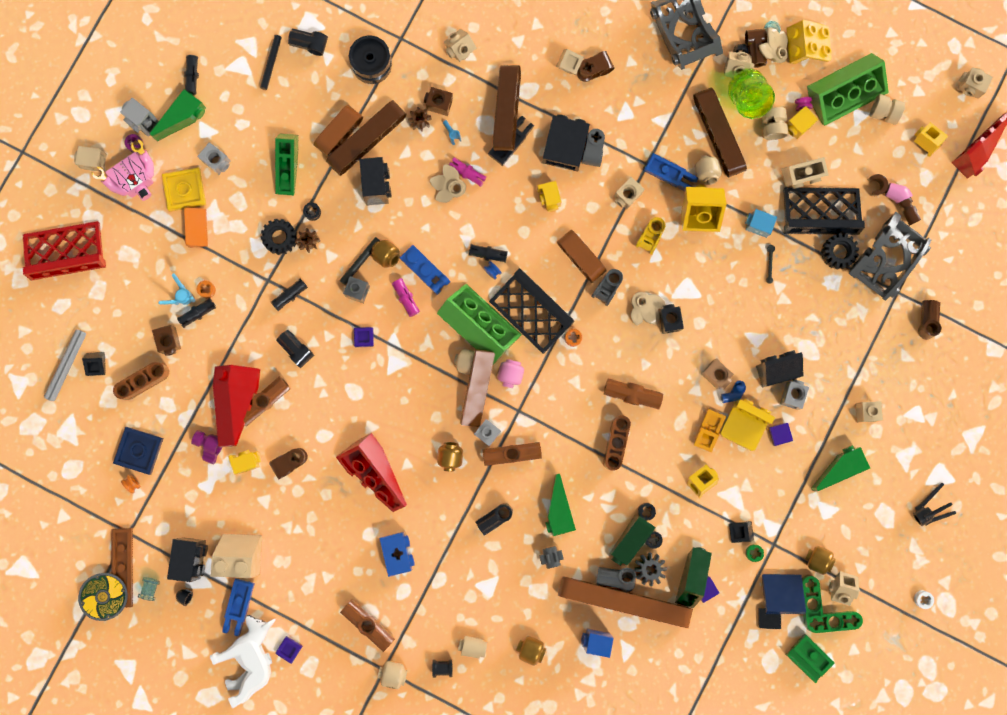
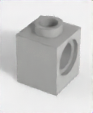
M210 142L197 156L218 175L221 172H225L231 162L227 155ZM214 157H220L217 163H212Z
M793 379V382H786L780 405L796 410L803 409L809 387L805 386L803 381ZM793 389H796L799 393L797 399L791 395Z
M485 419L474 435L490 447L501 433V430Z

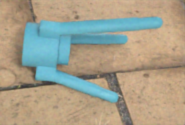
M173 273L172 277L179 286V290L175 293V300H162L158 304L178 305L180 303L188 305L191 302H195V298L190 291L185 289V286Z

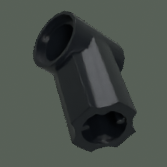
M292 28L289 33L288 44L289 46L305 49L313 55L323 56L328 36L317 31L309 33Z
M289 330L283 332L276 340L300 369L315 356Z
M502 503L475 521V523L485 536L506 521H509L513 515V509L509 504ZM502 507H506L510 512L506 518L499 515V509Z

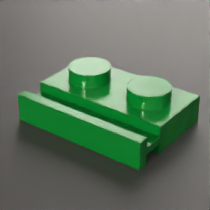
M806 634L785 654L815 684L835 664Z

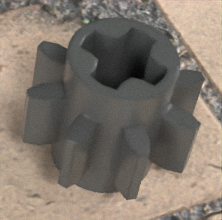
M556 546L542 549L543 554L539 555L542 565L546 564L547 569L561 566L560 560H564L562 550L557 551Z

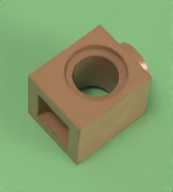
M717 358L701 373L716 389L722 387L725 389L732 382L731 377L734 375ZM716 370L722 372V380L715 378L714 373Z

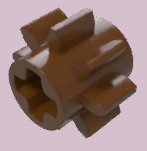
M417 107L416 111H410L412 118H409L408 122L414 123L412 126L413 130L418 128L423 132V128L430 127L427 121L432 120L431 115L426 116L427 109L420 110Z
M306 228V232H298L300 238L296 239V242L301 243L299 246L300 250L306 248L307 252L310 253V249H318L316 244L321 242V240L315 238L317 235L316 231L310 233L309 229ZM310 237L309 244H306L305 241Z

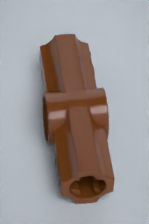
M281 376L275 379L263 391L255 394L250 402L252 407L245 415L244 426L247 427L291 390ZM265 396L267 404L262 407L259 404V400Z
M609 378L603 395L621 399L623 402L632 405H643L657 410L661 407L664 395L661 392L645 389L638 384L623 383Z
M540 442L482 449L484 466L542 459ZM511 448L515 449L518 453L517 458L513 460L507 457V451Z
M353 599L340 612L358 628L362 635L370 639L383 652L395 640L373 616H370ZM370 621L373 629L365 630L363 622Z

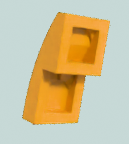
M708 408L693 445L712 453L726 415Z

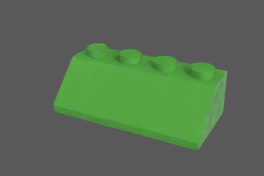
M870 53L807 86L808 95L812 98L810 103L813 105V109L822 125L825 126L874 101L879 94L885 95L889 93L886 66L883 59Z
M467 284L451 295L437 312L472 347L477 350L494 352L493 364L522 335Z

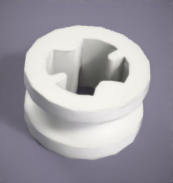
M920 590L915 594L914 601L920 608L929 609L934 604V597L931 593ZM921 596H928V598L926 599L928 600V602L926 604L920 603V601H922L920 599Z

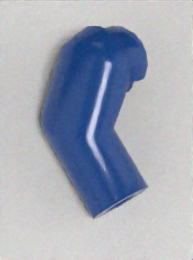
M738 380L735 382L730 393L721 394L722 403L740 400L746 390L745 383Z

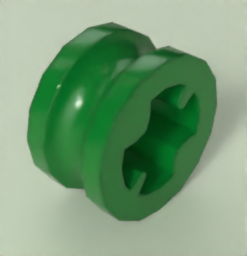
M753 544L747 547L745 554L748 560L759 562L764 557V550L761 546ZM757 548V552H760L759 557L755 556L753 559L751 558L750 550Z

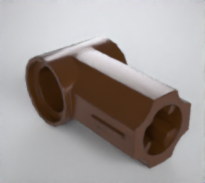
M766 29L746 30L745 45L748 47L754 68L767 65V59L759 49V45L767 43Z
M938 300L922 301L921 325L918 328V334L922 339L929 340L939 335L942 330L940 324L941 302H938ZM927 326L932 328V334L927 331Z

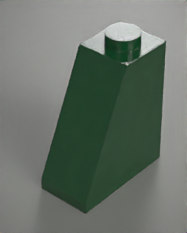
M634 515L609 554L613 556L611 560L620 566L623 563L628 566L656 527L642 517Z
M693 547L688 553L675 603L694 608L704 597L712 556L711 552L701 547Z

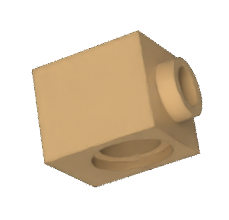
M564 49L556 67L571 75H576L584 57L569 49Z
M78 146V150L74 154V162L80 169L101 172L97 166L101 167L104 171L107 154L101 149Z
M630 177L615 192V202L621 208L625 207L628 209L643 194L645 189ZM630 191L633 197L626 198L623 192Z
M882 401L855 404L857 423L883 421Z

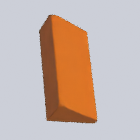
M184 208L186 246L189 248L208 247L207 210Z

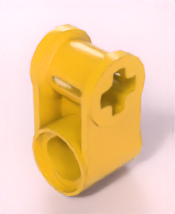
M660 217L652 218L644 232H642L635 247H641L648 251L650 255H653L660 241L659 239L665 230V221ZM658 223L661 230L654 231L651 224Z

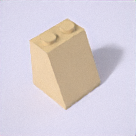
M223 534L212 555L210 577L252 578L260 575L262 535Z

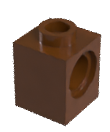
M431 87L430 92H426L424 97L426 109L441 115H449L453 102V93ZM436 98L443 100L440 104H435L433 101Z
M168 325L152 330L158 353L170 356L176 354V350L181 349L176 327ZM166 337L171 338V343L168 346L164 345Z

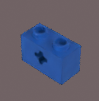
M404 532L379 538L388 577L413 570L412 566H415L413 555H409L407 547H410L408 535L405 536ZM396 548L403 552L400 559L393 555Z
M587 628L586 633H582L581 645L587 654L610 658L614 638L608 632Z

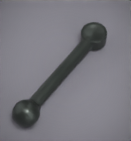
M769 245L767 247V251L769 252L768 277L766 278V282L768 284H771L774 281L772 278L773 252L775 251L774 245Z

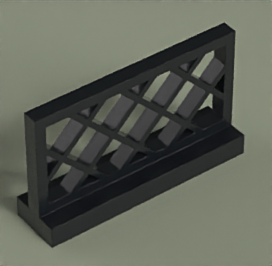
M785 187L783 189L785 209L784 234L837 235L842 233V235H859L865 228V222L862 221L859 188L793 189ZM789 193H795L800 199L794 203L789 199ZM809 193H813L819 198L814 204L806 197ZM833 194L838 199L832 204L825 196ZM846 194H854L855 201L852 204L844 198ZM802 200L810 206L806 212L797 206ZM821 200L829 206L825 212L816 206ZM839 201L848 207L843 213L835 207ZM793 209L802 215L799 219H790V212ZM813 209L820 217L812 219L807 214ZM832 209L839 217L831 219L826 214ZM849 209L856 214V220L849 219L845 213Z
M521 268L489 300L542 354L575 322ZM514 280L521 285V293H510V285ZM523 287H524L529 293H523ZM501 295H508V307H500L495 300ZM510 295H521V306L510 307ZM524 295H532L535 306H524ZM521 308V320H513L510 315V309ZM524 308H535V320H524ZM537 308H545L548 311V319H537ZM548 321V333H538L537 322ZM551 321H559L564 328L559 333H551ZM524 322H535V333H527L524 330ZM538 335H549V343L544 348L538 344Z

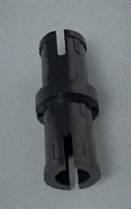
M195 55L186 56V71H184L185 90L191 95L197 94V79L199 78V73L197 72L198 56Z
M470 245L469 256L485 258V261L490 259L506 263L508 251L493 249L492 246Z
M300 278L292 286L285 288L284 292L270 303L277 311H280L286 304L296 300L295 298L308 287Z
M208 298V300L198 306L191 307L190 311L177 317V320L185 328L197 319L201 320L202 316L217 307L212 302V299Z

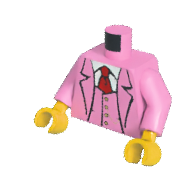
M138 140L141 147L136 148L132 143L131 148L135 152L106 171L107 175H104L103 169L99 166L97 168L101 170V174L97 176L92 172V175L96 179H101V182L114 193L122 196L129 195L131 198L138 194L141 200L145 201L152 195L147 188L153 184L154 163L147 151L143 150L142 140Z

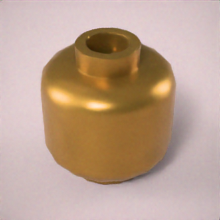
M381 240L373 245L372 259L379 265L388 268L398 263L400 251L397 246L388 240Z
M444 442L438 448L437 463L444 468V471L453 472L455 468H459L462 465L463 449L458 443Z
M816 546L814 550L809 549L805 560L809 561L808 568L810 570L825 575L827 572L831 573L836 558H834L832 551Z
M527 636L524 641L520 640L516 651L519 652V660L535 666L542 662L547 648H544L543 641Z

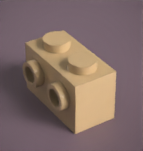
M825 157L781 168L785 187L792 186L793 189L804 186L803 182L810 181V184L821 182V177L829 176Z

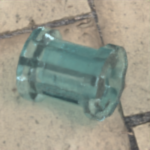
M143 577L142 590L137 597L148 601H155L156 597L154 595L160 581Z

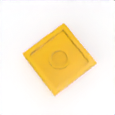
M199 167L162 174L167 210L169 212L207 205L201 169Z

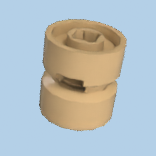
M879 94L871 108L870 117L878 120L884 118L885 122L896 126L903 115L906 104L897 99L891 101L890 97Z
M774 107L761 112L762 123L765 124L763 127V137L765 140H778L789 135L788 125L784 123L787 120L785 108Z

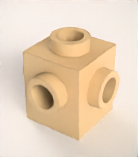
M461 28L457 32L451 33L448 39L444 41L447 47L445 51L451 59L455 58L459 62L467 59L470 53L477 49L469 33Z
M729 51L724 67V76L731 77L735 81H746L748 74L751 75L754 68L751 56L745 52L736 53Z
M972 67L960 77L959 82L961 84L958 90L962 91L966 96L979 99L987 92L993 76L985 73L980 68Z
M839 571L836 578L831 580L829 584L831 600L850 606L853 600L859 596V577Z

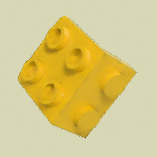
M801 20L786 28L790 64H797L808 58L824 62L832 60L830 31L827 25Z
M743 398V400L735 401L720 435L749 451H755L767 425L772 424L775 417L770 415L771 411L763 407L758 409L753 406V402Z

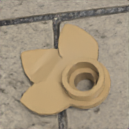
M767 28L768 42L759 45V49L766 59H771L776 63H783L788 55L786 49L788 44L787 35L784 31L779 33L776 29Z
M443 165V175H437L430 179L431 185L439 191L435 198L436 201L447 203L454 197L463 196L466 191L464 181L459 179V172L450 165ZM456 184L460 186L458 192L454 190V185Z
M635 293L631 299L633 309L630 315L633 323L638 326L645 320L649 324L657 325L660 320L658 309L665 306V301L656 294ZM640 298H643L644 303L642 305L639 304Z

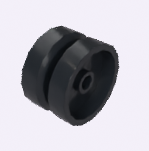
M372 35L362 36L354 41L348 56L352 71L357 79L367 84H376L385 80L392 69L391 55L385 41Z

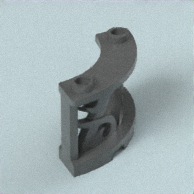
M676 0L650 2L652 7L650 9L651 17L653 20H656L675 66L678 65L683 70L685 65L712 54L716 56L723 54L720 36L715 32L710 22L707 23L702 16L706 13L701 0H684L680 5H678ZM672 3L676 10L675 13L670 7H667L666 11L669 15L664 16L661 6ZM688 13H692L693 17L690 19L686 16ZM679 18L688 25H697L692 34L691 41L680 39L674 35ZM702 35L703 38H698V42H696V36Z
M895 212L883 224L875 237V242L872 245L873 248L868 247L852 265L849 275L853 278H858L879 294L883 300L886 301L889 297L893 298L900 290L898 287L913 271L921 258L930 251L931 247L929 245L932 239L929 237L925 239L901 220V215ZM891 236L893 237L894 241L896 239H898L899 241H897L896 243H891L889 238ZM901 245L903 264L884 267L886 264V254L881 247L894 248ZM875 256H879L881 259L879 267L877 266L879 262L874 261ZM861 271H864V272H867V273H872V274H874V275H873L872 279H870L868 276H866V275H865L864 273H862ZM880 274H883L881 277L882 284L885 283L886 279L891 281L886 290L875 283Z

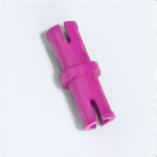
M455 157L452 159L453 162H450L449 165L454 167L462 175V178L471 180L479 185V187L483 185L487 178L486 176L474 170L473 166H467Z
M402 278L394 281L392 286L399 296V302L403 304L409 317L415 316L420 310L412 298V292H409Z

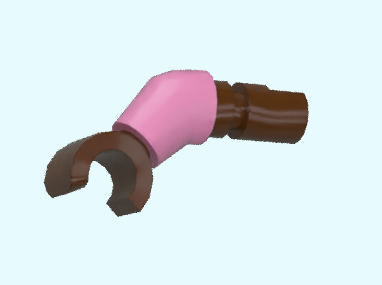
M875 174L867 179L869 182L877 181L880 184V189L873 191L871 196L875 197L885 193L886 197L894 200L896 204L898 203L900 208L903 207L904 209L902 212L909 226L921 221L916 206L912 205L913 200L911 197L913 195L906 186L889 183L888 185L887 178L882 174Z

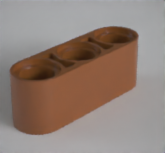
M346 105L316 138L313 146L329 157L360 125L363 116L350 105Z
M572 229L557 241L561 250L591 283L607 271L602 262Z
M153 362L115 384L113 394L119 399L131 400L167 379L170 372L169 368L165 364ZM157 367L162 368V373L159 376L155 375ZM143 376L145 383L139 386L138 380ZM126 386L128 388V392L125 396H123L121 390L123 387Z
M617 416L611 424L603 460L604 467L610 471L618 470L623 463L631 427L630 419L627 416ZM618 419H622L626 423V427L623 430L618 429L616 426ZM614 438H619L622 442L619 449L614 448L612 445ZM611 456L615 457L618 461L617 466L614 468L608 465V459Z

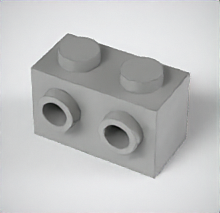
M134 98L126 101L120 111L125 117L123 119L124 122L137 133L141 131L148 137L150 136L149 133L159 122L148 109Z

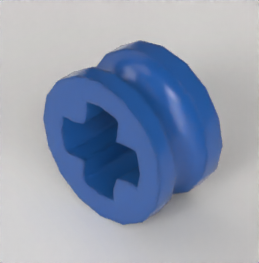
M489 261V265L487 267L484 266L483 269L490 277L496 280V276L498 274L501 275L502 272L494 263Z

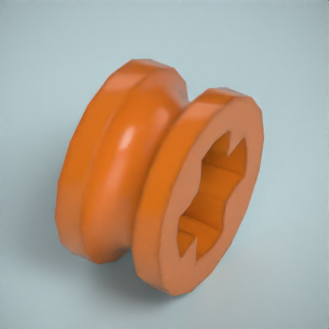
M206 280L199 282L196 288L197 293L206 299L213 297L216 292L214 284ZM203 286L211 287L208 294L202 293Z
M570 329L565 335V342L571 347L578 346L582 341V334L577 329ZM571 333H575V336L579 337V339H576V343L568 339Z
M128 474L126 476L127 479H123L121 483L127 491L133 494L135 489H139L141 486L133 476Z

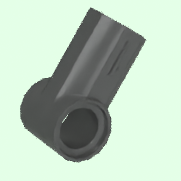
M599 567L597 585L620 588L624 592H630L635 588L636 573L633 569L623 568L618 570ZM629 578L631 581L625 582L622 579Z

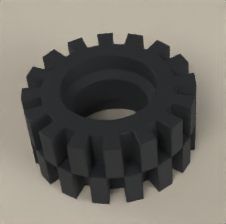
M274 219L273 222L271 220L268 221L269 224H265L263 226L264 230H261L262 244L273 254L281 255L283 253L285 255L287 251L291 252L292 247L296 246L295 241L297 239V233L293 226L284 219ZM277 230H282L286 233V239L281 244H276L272 240V235Z
M842 233L833 235L823 244L824 248L821 249V253L824 254L822 259H826L824 263H829L830 268L835 267L837 270L852 265L859 256V253H857L859 247H856L857 241L853 242L854 238L852 236L849 238L848 234L842 235ZM836 245H843L846 248L847 254L845 258H838L834 255L833 250Z

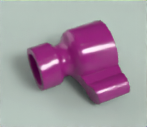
M197 430L191 441V444L203 447V461L213 465L216 463L217 456L223 448L218 447V437L216 435L210 434L206 436L204 432Z

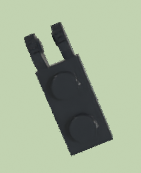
M523 116L517 120L514 151H494L492 148L488 153L502 167L535 126L530 123L523 132L519 131L518 128L526 119Z

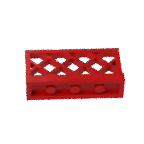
M98 221L23 234L25 260L23 275L31 281L106 268V260L103 258L101 228ZM95 228V234L91 238L84 235L88 229ZM75 231L78 235L72 242L65 238L70 232ZM51 235L59 236L53 245L47 242ZM81 237H84L88 242L80 249L76 246V243ZM38 238L40 240L34 249L29 246V239ZM64 240L69 245L62 253L57 247ZM45 243L51 248L43 256L37 251ZM94 244L97 246V253L87 254V249ZM73 247L80 251L73 258L67 256ZM54 250L61 254L56 261L48 259ZM35 254L41 257L40 261L37 264L31 265L32 257Z

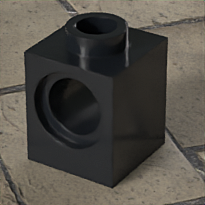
M674 304L663 306V309L659 311L662 334L682 331L684 325L680 306L675 307ZM667 314L675 316V323L667 321Z

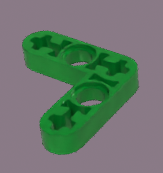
M806 575L802 578L806 613L803 616L807 630L813 633L856 630L862 626L863 618L855 611L823 613L819 580L811 575ZM809 579L814 582V585L811 586V592L816 593V596H806V593H810V588L805 586ZM814 598L817 601L815 609L808 608L807 602L809 599ZM852 615L857 618L854 625L843 621V619H852ZM833 616L838 618V625L836 627L829 625V619ZM815 619V621L824 622V625H816L814 629V627L810 626V623Z

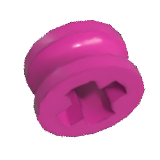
M802 97L796 99V111L802 110L805 106L809 110L812 109L813 105L810 104L812 98Z

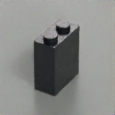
M553 115L542 163L578 172L590 124L582 119L571 120L565 115Z

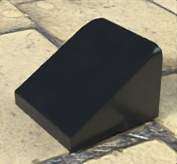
M93 352L84 355L82 361L86 376L106 374L105 352Z
M752 521L729 523L731 543L754 540Z
M758 608L759 628L781 629V614H766L765 608Z

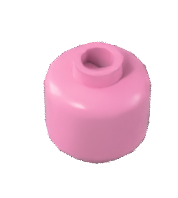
M506 359V362L500 364L497 379L503 382L502 386L513 388L514 385H520L524 374V367L521 366V362Z

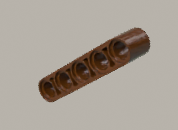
M520 65L500 66L493 133L494 151H514L521 84Z
M711 87L693 94L694 103L725 175L729 178L747 171L744 157L714 89Z
M394 100L390 101L327 158L326 162L339 176L343 175L397 127L407 114Z

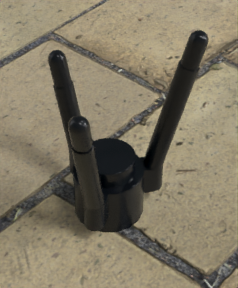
M940 483L920 505L914 507L916 512L913 513V516L919 525L927 526L932 522L957 513L952 511L934 516L953 505L952 502L934 511L929 507L924 508L940 491L944 483Z

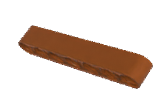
M562 576L558 596L688 629L693 612L692 608L564 576Z

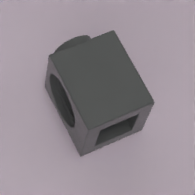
M350 276L343 294L346 298L364 304L370 285L368 282Z

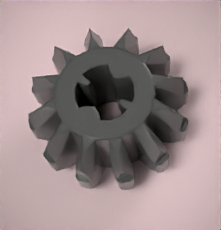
M650 552L647 554V559L643 554L640 555L643 561L642 563L638 560L635 561L637 565H640V568H634L635 572H640L636 575V579L643 577L641 581L643 585L648 581L649 586H653V580L660 584L661 582L658 577L666 578L661 573V571H667V567H661L665 560L658 561V554L652 558V553ZM653 564L654 567L652 568H654L655 571L653 573L650 572L649 574H647L648 570H646V567H651Z

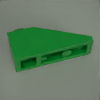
M183 89L149 134L156 141H159L201 119L205 114L206 107L200 100Z
M280 133L275 138V194L295 195L299 135Z
M851 445L842 449L843 453L836 456L811 487L812 491L818 492L871 469L862 448H854Z
M560 473L555 474L547 516L548 521L545 522L548 533H552L553 537L576 530Z

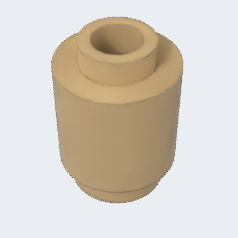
M464 636V639L459 641L458 651H461V656L480 659V657L485 658L488 642L480 638Z

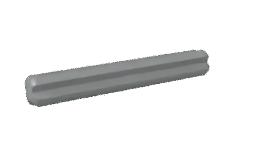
M75 330L44 395L45 399L49 401L56 400L85 339V332Z

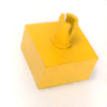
M702 184L696 187H686L681 210L682 231L720 232L727 205L725 189L707 188Z

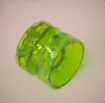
M744 69L736 73L729 82L728 95L730 100L744 118H760L772 109L775 102L774 90L764 75L758 70Z

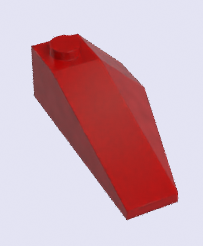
M1007 111L952 162L967 179L972 175L978 176L984 170L983 166L988 162L1007 126Z
M237 365L215 366L213 394L218 447L237 446L245 425V415L247 411H250L252 407L250 402L253 394H257L261 369Z
M372 433L359 439L336 456L346 472L351 476L355 475L362 481L361 485L363 487H369L373 490L376 498L392 512L402 509L407 505L384 449Z

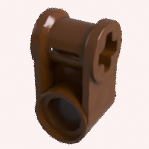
M602 51L593 57L583 60L577 71V76L581 81L588 82L609 74L615 67L607 51Z
M302 448L292 449L270 461L269 465L279 480L306 463L308 454ZM300 453L301 457L299 458V460L295 461L294 457H296V454Z

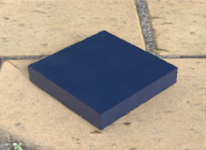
M125 427L113 464L152 475L164 438Z
M763 574L761 576L766 614L806 613L802 575Z

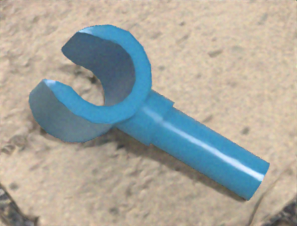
M444 120L443 124L449 132L451 144L455 145L454 139H459L462 142L460 132L453 130L447 120Z

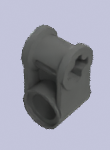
M592 129L589 132L581 164L595 167L601 166L605 134L602 130ZM594 136H597V142H594Z
M618 269L609 270L591 297L598 298L605 303V306H608L622 283V272ZM616 274L619 281L617 283L610 282L609 275Z

